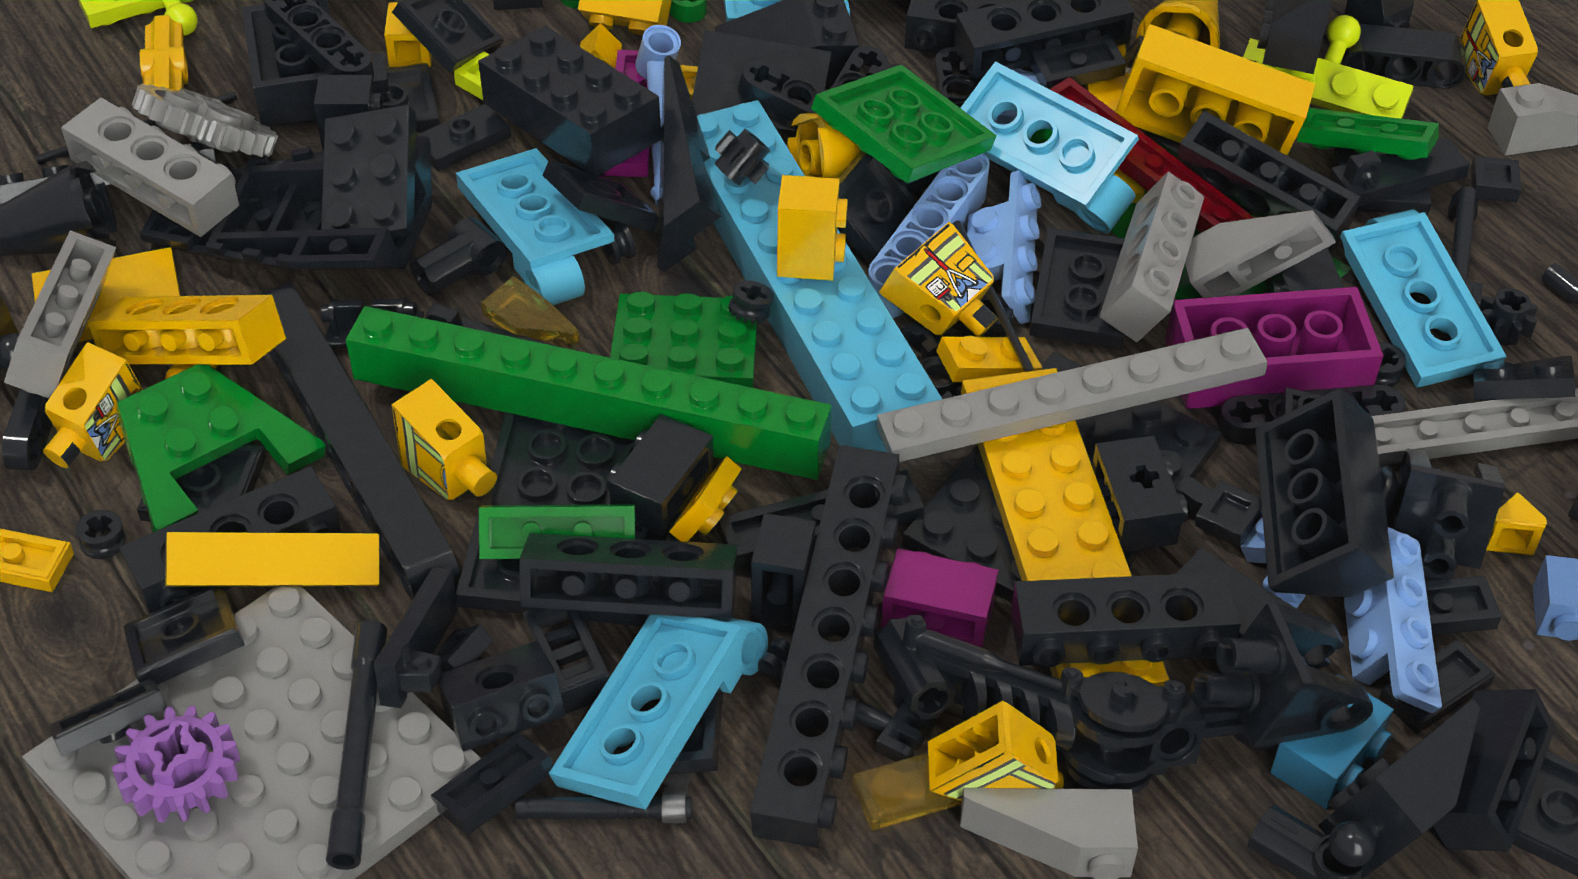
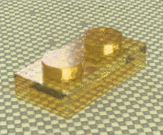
M928 753L853 774V788L871 831L962 804L960 800L930 791Z

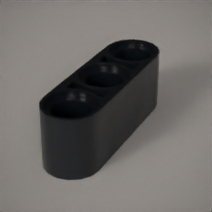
M1359 24L1361 28L1360 38L1355 45L1346 48L1343 56L1344 66L1415 86L1451 88L1461 83L1466 76L1464 43L1458 35L1449 32Z

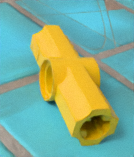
M169 15L154 16L153 21L145 26V49H140L141 75L145 85L149 86L151 84L159 88L162 86L172 91H179L184 89V84H188L187 59L183 44L184 33L182 24L172 20Z

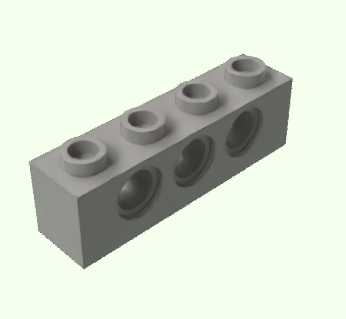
M100 97L61 127L72 161L76 163L87 161L97 171L93 172L94 174L199 237H202L239 206L235 189L236 181L227 167L206 159L198 154L190 145H182L170 138L159 127L150 126L139 120L124 107H117Z
M1167 172L1136 203L1099 316L1135 342L1142 339L1171 312L1204 200V196L1197 192L1191 184L1181 181L1170 172Z
M70 230L17 339L4 383L21 388L32 394H38L47 398L51 397L65 374L87 321L100 296L116 247Z

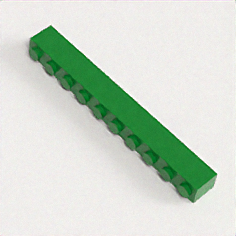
M364 306L346 338L353 379L411 392L432 379L456 402L635 441L638 435L644 429L649 430L662 414L712 435L714 458L723 460L727 456L736 463L814 480L819 478L830 447L832 405L368 306Z

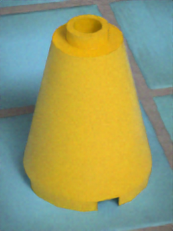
M1165 0L1152 8L1144 16L1138 26L1135 40L1138 52L1149 24L1220 49L1218 0Z
M816 113L800 114L791 125L798 126L796 137L788 138L787 148L806 177L838 179L861 151L856 143L839 130L830 127L826 120Z

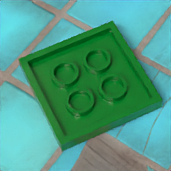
M902 64L815 95L811 107L814 112L826 120L830 127L839 130L856 143L861 151L874 157L887 167L896 178L905 181L907 184L990 151L997 137L996 134Z
M648 292L620 293L610 358L753 388L757 321H755V324H751L750 319H748L747 323L743 322V317L738 320L736 315H731L728 307L730 300L733 298L732 295L720 298L699 297L689 293L678 296L652 295Z

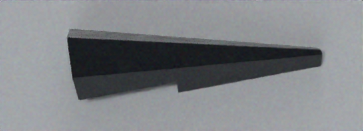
M669 55L664 58L658 216L660 219L658 221L657 268L664 272L695 251L697 247L693 236L721 217L704 162L710 158L702 130L680 64Z

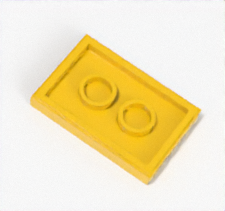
M171 247L113 258L104 286L89 320L123 297L181 296ZM51 270L32 273L35 302ZM88 323L79 342L93 339Z

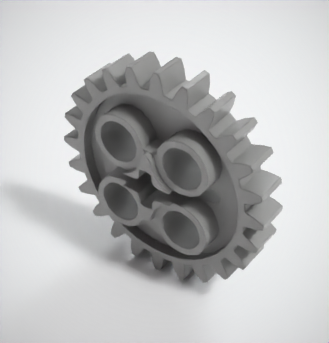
M141 84L138 85L132 102L133 109L139 110L138 113L149 116V119L156 121L155 123L158 126L185 135L192 142L203 143L225 152H232V150L237 152L240 150L249 155L253 153L260 157H263V155L270 157L278 138L277 132L270 130V127L261 125L259 121L254 120V116L229 107L219 99L206 97L186 89L172 91L162 86L159 88L151 84L149 86Z

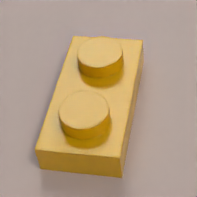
M942 337L936 350L952 382L1024 372L1008 337ZM1018 337L1034 370H1042L1043 368L1026 338Z
M726 456L706 478L669 532L681 542H688L698 530L703 535H707L723 516L724 511L722 510L736 495L738 490L732 484L742 468Z

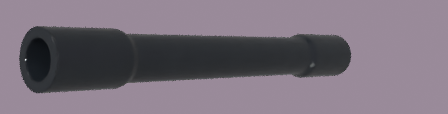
M365 620L356 625L351 659V670L353 673L335 811L331 816L326 854L327 864L341 870L354 869L361 863L366 821L364 805L378 694L374 662L386 644L388 632L387 627L383 623L374 620Z

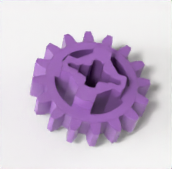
M172 706L166 707L164 719L156 721L149 714L144 716L146 725L144 730L139 731L129 728L125 732L130 746L123 745L116 746L114 752L119 763L112 766V771L125 804L133 802L137 815L141 817L153 808L157 821L162 823L167 819L169 813L174 811L178 812L182 822L188 821L189 809L196 806L205 814L211 811L208 799L211 796L226 799L229 794L225 781H236L239 777L235 763L240 761V754L236 741L233 739L230 726L228 724L219 726L216 713L212 711L202 719H199L195 706H189L184 716H176ZM206 745H208L213 750V752H208ZM141 775H146L148 783L141 778Z

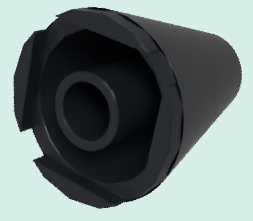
M87 161L74 163L1 204L0 256L59 253L70 230L115 247L117 241L109 240V234L117 232L114 209L104 183L95 185L89 175L90 173L97 172L93 165Z

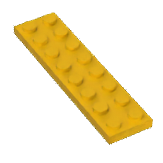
M1052 368L962 380L961 395L1057 373V369ZM1075 420L978 443L1022 581L1132 576ZM1114 661L1105 665L1069 663L1050 667L1052 676L1059 679L1064 668H1076L1083 673V677H1090L1103 672H1123L1139 676L1155 686H1164L1165 682L1169 680L1163 661Z

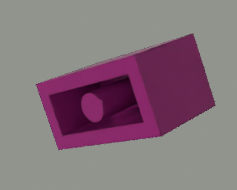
M897 548L883 595L881 627L886 626L890 619L907 618L909 615H921L927 624L926 629L983 648L995 601L999 569L985 567L974 562H961L937 557L926 552H914Z

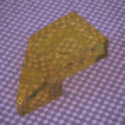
M514 276L481 302L483 316L516 336H526L540 341L564 339L566 345L575 344L580 340L578 329L558 309Z

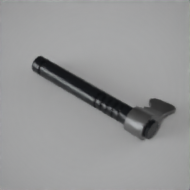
M692 772L667 774L662 782L667 786L664 788L662 797H653L646 810L598 797H520L516 800L515 805L516 819L652 818L662 819V823H686L687 819H691L692 799L687 797L688 784L692 778Z

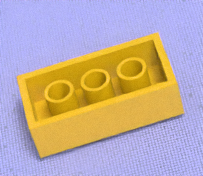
M1149 24L1115 112L1135 127L1181 143L1205 110L1287 156L1306 119L1315 83Z

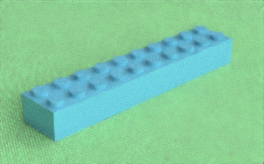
M756 100L697 115L710 158L704 162L721 214V217L714 221L713 224L745 280L759 282L772 290L774 300L773 304L769 307L770 315L768 321L813 400L832 405L831 432L838 444L887 452L877 429V414L941 400L940 394L847 243L844 262H835L833 281L777 277L778 202L782 175H805L760 102ZM745 128L770 149V152L764 158L769 163L770 168L756 184L747 177L741 185H737L715 165V162L721 156L715 150V146L729 130L738 136Z

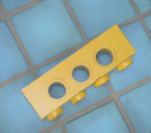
M272 295L123 297L87 321L95 345L126 359L129 364L252 365L286 339Z

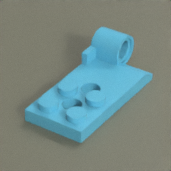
M996 61L961 106L963 111L997 135L992 149L984 153L988 159L1012 172L1019 170L1026 180L1052 193L1057 203L1074 211L1082 221L1095 230L1106 234L1110 233L1135 199L1136 195L1131 187L1115 176L1114 173L1139 140L1137 134ZM1009 110L1017 112L1016 118L1011 123L1006 125L995 123L997 117L1002 112ZM1049 129L1053 131L1052 136L1044 143L1036 144L1030 141L1032 135L1038 130Z
M535 148L457 172L456 178L458 189L511 251L514 269L524 280L531 302L538 310H542L584 295L583 275L573 255L614 242V234L597 215L578 210L542 176L549 161Z
M1413 209L1369 219L1363 227L1342 231L1340 238L1343 242L1345 257L1392 344L1400 348L1405 354V368L1416 388L1474 374V370L1483 369V366L1488 363L1504 362L1507 357L1425 212L1418 213ZM1410 293H1422L1430 299L1431 303H1418L1410 296ZM1438 329L1443 333H1448L1452 340H1439L1431 334L1430 330Z
M649 615L550 770L549 775L555 785L560 788L646 810L719 687L722 692L731 694L742 674L750 676L758 671V661L768 649V636L765 627L760 623L736 618L720 619ZM661 699L654 708L648 711H640L647 702ZM635 741L626 752L613 754L617 747H624Z

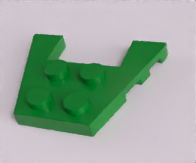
M197 364L117 402V416L132 465L134 464L138 476L143 503L147 506L150 516L152 533L198 514V509L175 479L245 444L258 439L286 475L324 457L326 445L321 439L208 364Z

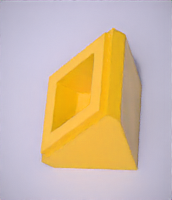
M600 23L581 41L580 47L615 69L617 52L622 50V43Z
M1517 492L1498 509L1486 551L1534 555L1547 524L1546 517Z

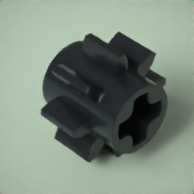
M745 128L738 136L729 130L715 146V150L721 154L715 165L737 185H741L747 177L756 184L770 168L769 163L764 160L770 149Z
M1513 288L1498 289L1495 299L1486 296L1482 298L1479 309L1500 345H1517L1520 335L1528 338L1532 337L1537 324V320L1534 317L1538 306L1531 304L1529 297L1524 292Z

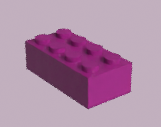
M1357 287L1173 301L1165 336L1167 347L1248 328L1267 360L1266 373L1263 376L1182 395L1186 409L1223 406L1224 402L1232 397L1282 393L1286 387L1306 391L1375 385L1383 353Z

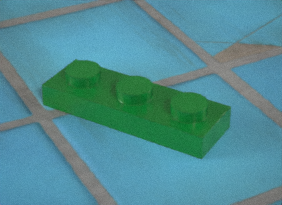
M1309 108L1306 119L1297 135V142L1308 143L1318 149L1340 147L1354 149L1355 152L1360 154L1373 150L1375 153L1396 154L1402 159L1415 160L1429 156L1438 140L1439 123Z
M635 504L480 506L479 559H520L529 533L636 539Z

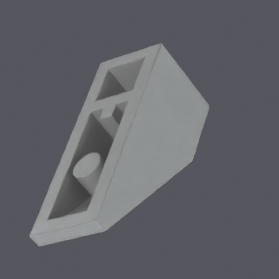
M1541 83L1501 88L1487 128L1505 156L1578 145V95Z
M1313 210L1224 222L1192 238L1185 266L1191 285L1203 298L1236 296L1336 242L1334 236Z
M963 789L960 812L961 828L1074 877H1092L1094 879L1131 877L1138 850L1132 790Z

